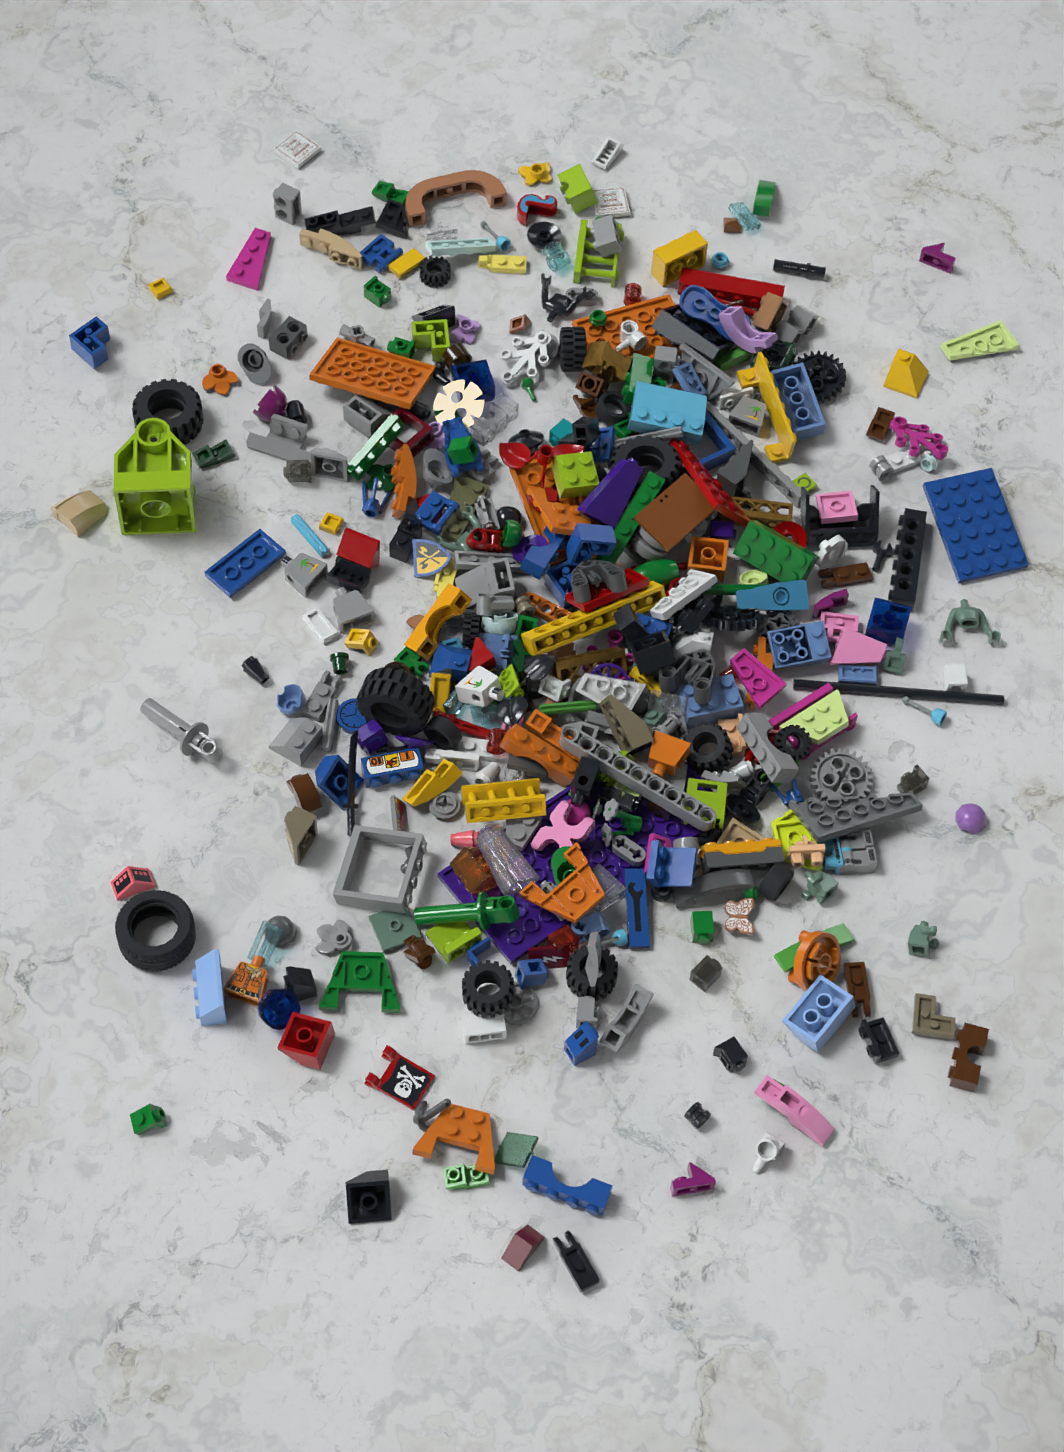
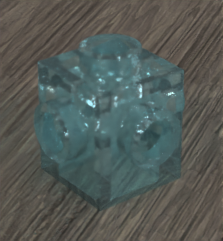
M493 701L485 707L470 704L473 723H481L482 726L493 724V720H497L498 704L493 703ZM484 708L488 709L486 714H482Z

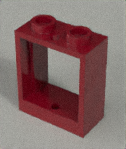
M400 407L396 412L392 413L393 416H398L402 422L404 421L418 433L406 443L396 437L389 445V448L396 452L397 449L407 444L414 458L434 440L433 428L404 408ZM384 422L379 424V426L376 428V431Z

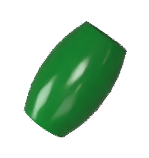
M670 559L653 560L633 569L647 577L649 582L655 581L663 585L664 588L669 587L672 580L680 578L676 561Z

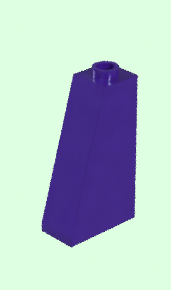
M632 458L628 460L621 459L581 503L577 511L601 525L612 526L615 529L644 468L638 465L639 462Z

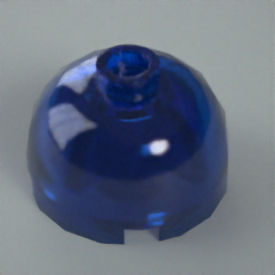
M278 987L263 993L259 999L257 1009L258 1015L265 1025L272 1029L284 1030L292 1012L300 1014L301 1006L296 994L288 989Z

